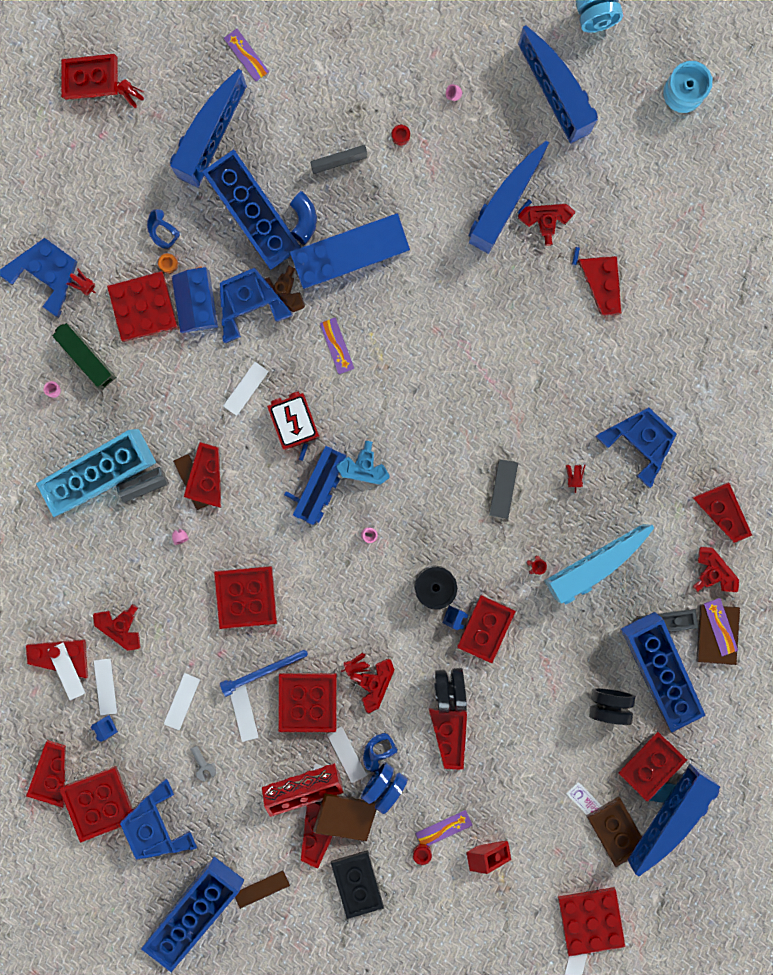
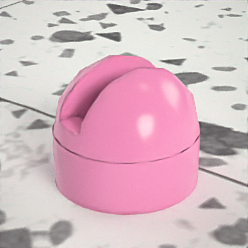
M450 84L446 89V98L451 101L459 100L462 97V89L458 85Z
M50 381L44 385L43 390L47 396L56 398L60 395L61 388L56 382Z
M367 527L362 530L361 537L363 541L367 543L376 541L378 534L375 529ZM367 532L373 535L372 537L365 536V533Z
M182 529L175 530L172 533L174 545L182 544L189 540L187 533Z

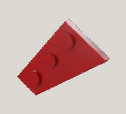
M199 442L184 493L185 498L221 508L219 447Z
M729 482L692 497L733 543L753 536Z
M85 639L26 645L27 664L56 671L51 658L59 657L60 649L54 646L64 643L78 677L88 678Z
M429 708L444 769L464 770L467 711L457 712L456 710H450L449 713H439V709Z
M50 740L46 741L26 797L64 807L65 802L59 789L65 785L66 745Z
M315 802L306 806L301 861L318 869L333 836L317 834L313 831L321 803Z

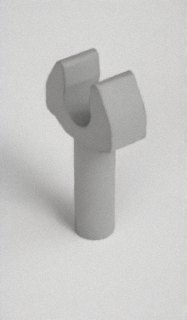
M197 745L192 747L190 750L199 765L196 776L205 782L207 777L204 774V770H208L211 776L214 777L216 775V766L214 763H206Z

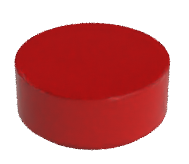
M400 124L393 128L391 137L395 144L402 146L409 142L411 133L407 126Z
M426 844L415 846L413 849L414 861L419 865L428 864L432 859L431 848Z

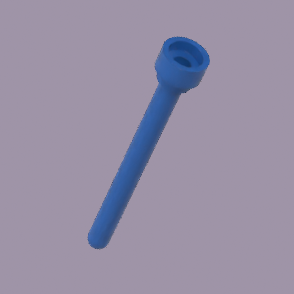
M302 650L237 680L220 682L221 690L224 696L227 697L233 694L236 688L307 657L308 652Z

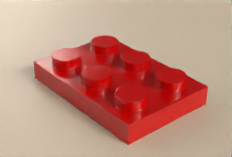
M115 54L61 59V97L63 99L118 95V57Z
M480 595L457 648L489 663H493L516 611Z
M657 732L618 774L648 802L681 768L687 759Z

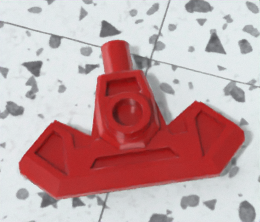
M567 204L528 206L520 212L518 219L527 227H531L534 223L538 222L541 236L545 238V246L553 245L552 236L555 234L556 221L558 220L566 225L575 214V210Z
M700 547L698 563L708 566L698 577L699 581L692 586L694 590L698 592L703 587L708 588L720 582L721 591L737 593L739 590V579L714 548Z
M132 604L128 610H124L114 620H112L110 611L93 614L94 626L124 649L130 651L140 649L141 647L139 632H129L135 618L133 615L138 610L136 605Z
M389 658L375 665L377 675L361 673L360 675L352 672L350 676L351 680L356 681L359 686L369 692V694L361 699L367 713L379 709L395 669Z

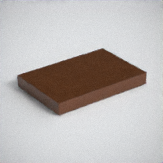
M700 604L696 661L700 663L737 665V651L724 656L721 655L705 605ZM723 606L738 648L740 607Z
M325 793L313 831L317 834L367 841L377 811L375 809V802L368 804L361 799Z
M617 797L586 815L615 868L628 861L631 853L642 838L620 797Z

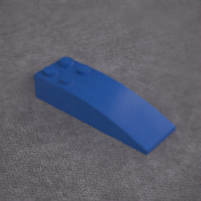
M527 25L523 26L518 45L569 143L571 144L589 135L598 121V115L595 108H591L586 91L581 89L579 83L557 53Z
M237 69L221 84L198 112L185 136L180 138L179 149L176 154L172 155L170 160V167L178 179L199 188L204 177L202 171L209 167L247 87L242 70Z
M545 141L531 152L504 180L489 204L483 205L478 217L479 222L475 220L468 235L471 237L469 244L487 254L490 253L549 145L548 141Z
M234 149L202 171L211 187L270 270L291 256L290 251L301 248Z
M396 213L290 251L302 287L305 289L409 251L410 248L399 215Z
M653 612L621 628L641 675L670 732L672 733L706 716L664 620L656 612Z
M689 763L628 858V862L635 875L641 876L673 851L689 834L700 818L706 815L709 804L719 795L720 786L708 774Z
M214 856L161 921L141 950L172 972L236 897L244 879Z

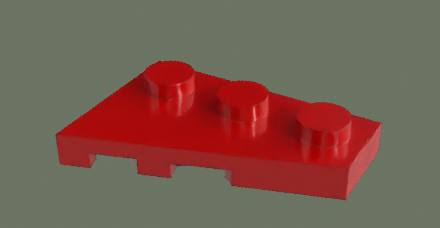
M617 256L579 259L578 263L585 274L584 277L593 293L592 296L600 315L621 314Z

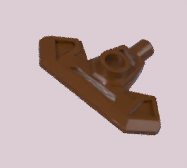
M288 265L285 274L282 273L274 285L270 277L265 278V280L289 310L296 312L304 309L305 304L300 292L291 294L294 282L292 275L295 268Z

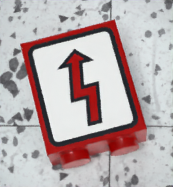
M299 391L289 394V398L285 400L281 398L271 401V405L267 406L283 450L320 438L305 394H300Z

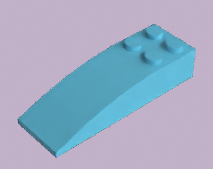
M132 429L36 483L53 517H56L156 464V461L140 430Z
M642 524L545 579L544 581L554 599L561 604H568L575 600L574 596L590 592L592 586L615 571L642 545L653 531L654 526Z

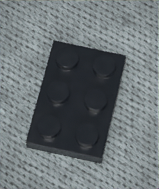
M368 850L331 861L347 919L384 909Z

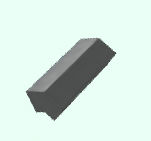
M157 467L117 484L116 488L122 502L125 503L166 486L169 482L162 468Z

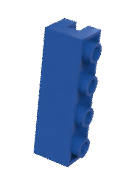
M325 446L293 516L312 525H315L316 522L320 523L324 515L321 512L324 505L328 506L332 495H330L332 487L336 489L340 481L336 465L347 458V455Z

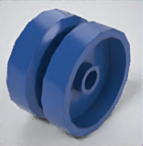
M384 762L373 774L361 795V799L368 804L376 800L375 809L382 814L388 812L394 805L408 781V778L400 772L393 775L394 768L387 762Z

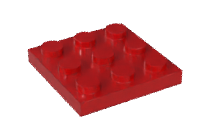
M163 271L107 286L122 342L178 328Z
M272 566L214 572L219 629L278 623Z
M279 673L278 732H336L337 673Z
M117 766L64 785L59 789L80 843L120 828V822L133 810Z
M615 887L558 896L568 956L626 947Z

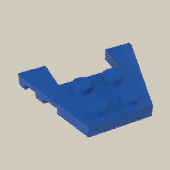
M43 238L1 268L0 276L13 285L23 270H27L54 290L42 307L59 318L69 286L66 283H71L72 278L70 274H74L77 261L49 240Z
M256 268L220 282L224 334L222 337L224 343L241 337L235 318L265 305H270L276 322L293 316L289 308Z
M646 408L604 430L595 437L606 448H609L621 435L624 436L649 460V463L636 477L648 488H651L677 433L652 409Z
M167 778L120 822L136 860L197 848L190 831L171 840L161 819L156 804L174 795Z

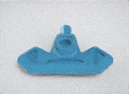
M365 441L364 449L360 450L356 463L350 457H347L336 465L342 477L379 485L389 479L390 475L383 464L376 467L373 466L374 452L371 451L373 443L371 441Z

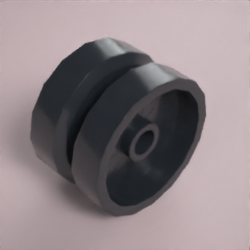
M433 565L424 568L415 578L414 584L416 597L422 605L430 609L446 608L457 595L456 579L449 570L442 566ZM434 584H438V591H433L432 586Z
M452 668L450 672L451 681H448L445 669L435 670L436 683H434L439 713L450 712V700H453L454 709L457 712L467 711L463 669Z
M594 688L592 689L591 699L597 704L590 706L589 717L610 724L631 725L633 713L628 709L635 706L636 696L618 690Z

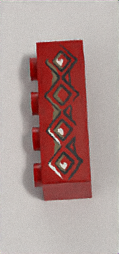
M335 763L262 787L264 807L270 817L321 801L325 793L333 795L344 793L340 773Z

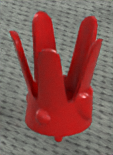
M126 79L118 82L119 94L125 97L130 106L132 105L134 108H137L136 103L129 94L144 100V97L135 89L143 93L144 91L132 86Z
M77 268L79 272L77 276L72 273L70 274V277L75 282L66 283L67 285L81 290L86 296L91 292L96 293L93 290L96 284L89 278H86L79 268Z
M565 465L568 475V487H575L576 493V487H583L582 478L586 465H584L583 470L581 465H575L574 475L571 466Z
M538 555L535 556V561H527V565L532 567L529 574L542 575L546 572L547 564Z
M362 652L354 659L344 662L345 669L341 670V672L346 671L347 675L351 676L352 672L370 671L363 670L370 667L368 663L366 664L364 661L359 662L365 657V654Z

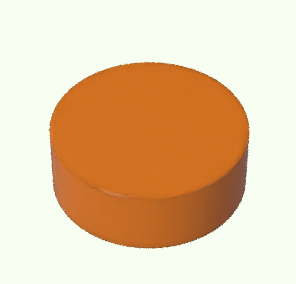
M166 253L158 259V266L164 273L171 274L177 270L178 261L172 254Z

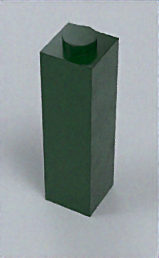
M67 323L61 324L55 329V333L52 335L53 338L97 388L103 390L117 378L71 325Z

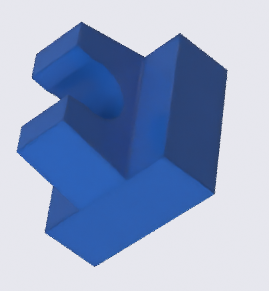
M449 605L442 623L452 629H463L464 625L461 622L463 617L468 618V614Z
M110 715L91 726V729L97 735V741L100 742L118 732Z

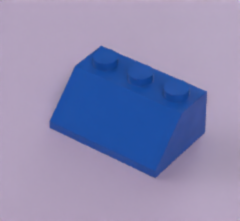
M203 267L185 270L173 275L172 283L180 333L218 328L210 271Z

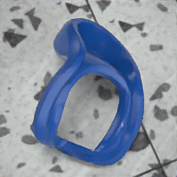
M154 209L150 212L147 221L149 235L156 245L163 249H168L179 238L180 232L174 226L162 220L165 216L162 210ZM159 225L164 226L175 236L169 244L157 236L156 228Z
M388 734L376 735L366 745L363 761L368 771H377L379 769V760L386 759L397 753L398 749ZM388 739L392 748L383 754H375L373 746L378 742Z

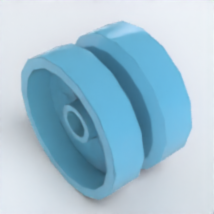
M576 0L577 11L581 15L579 19L581 29L587 33L599 32L619 23L624 16L621 4L618 3L619 0Z
M686 61L679 64L673 70L663 88V97L666 104L672 110L679 113H688L699 107L712 88L713 78L709 69L697 61Z

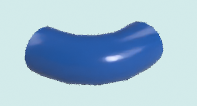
M300 191L290 203V206L298 216V223L291 233L299 243L306 245L316 230L317 215L313 203L303 191Z

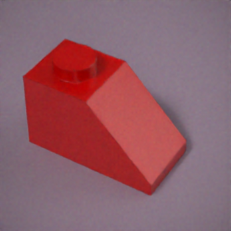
M506 840L478 845L466 852L471 872L489 874L511 860L509 843Z

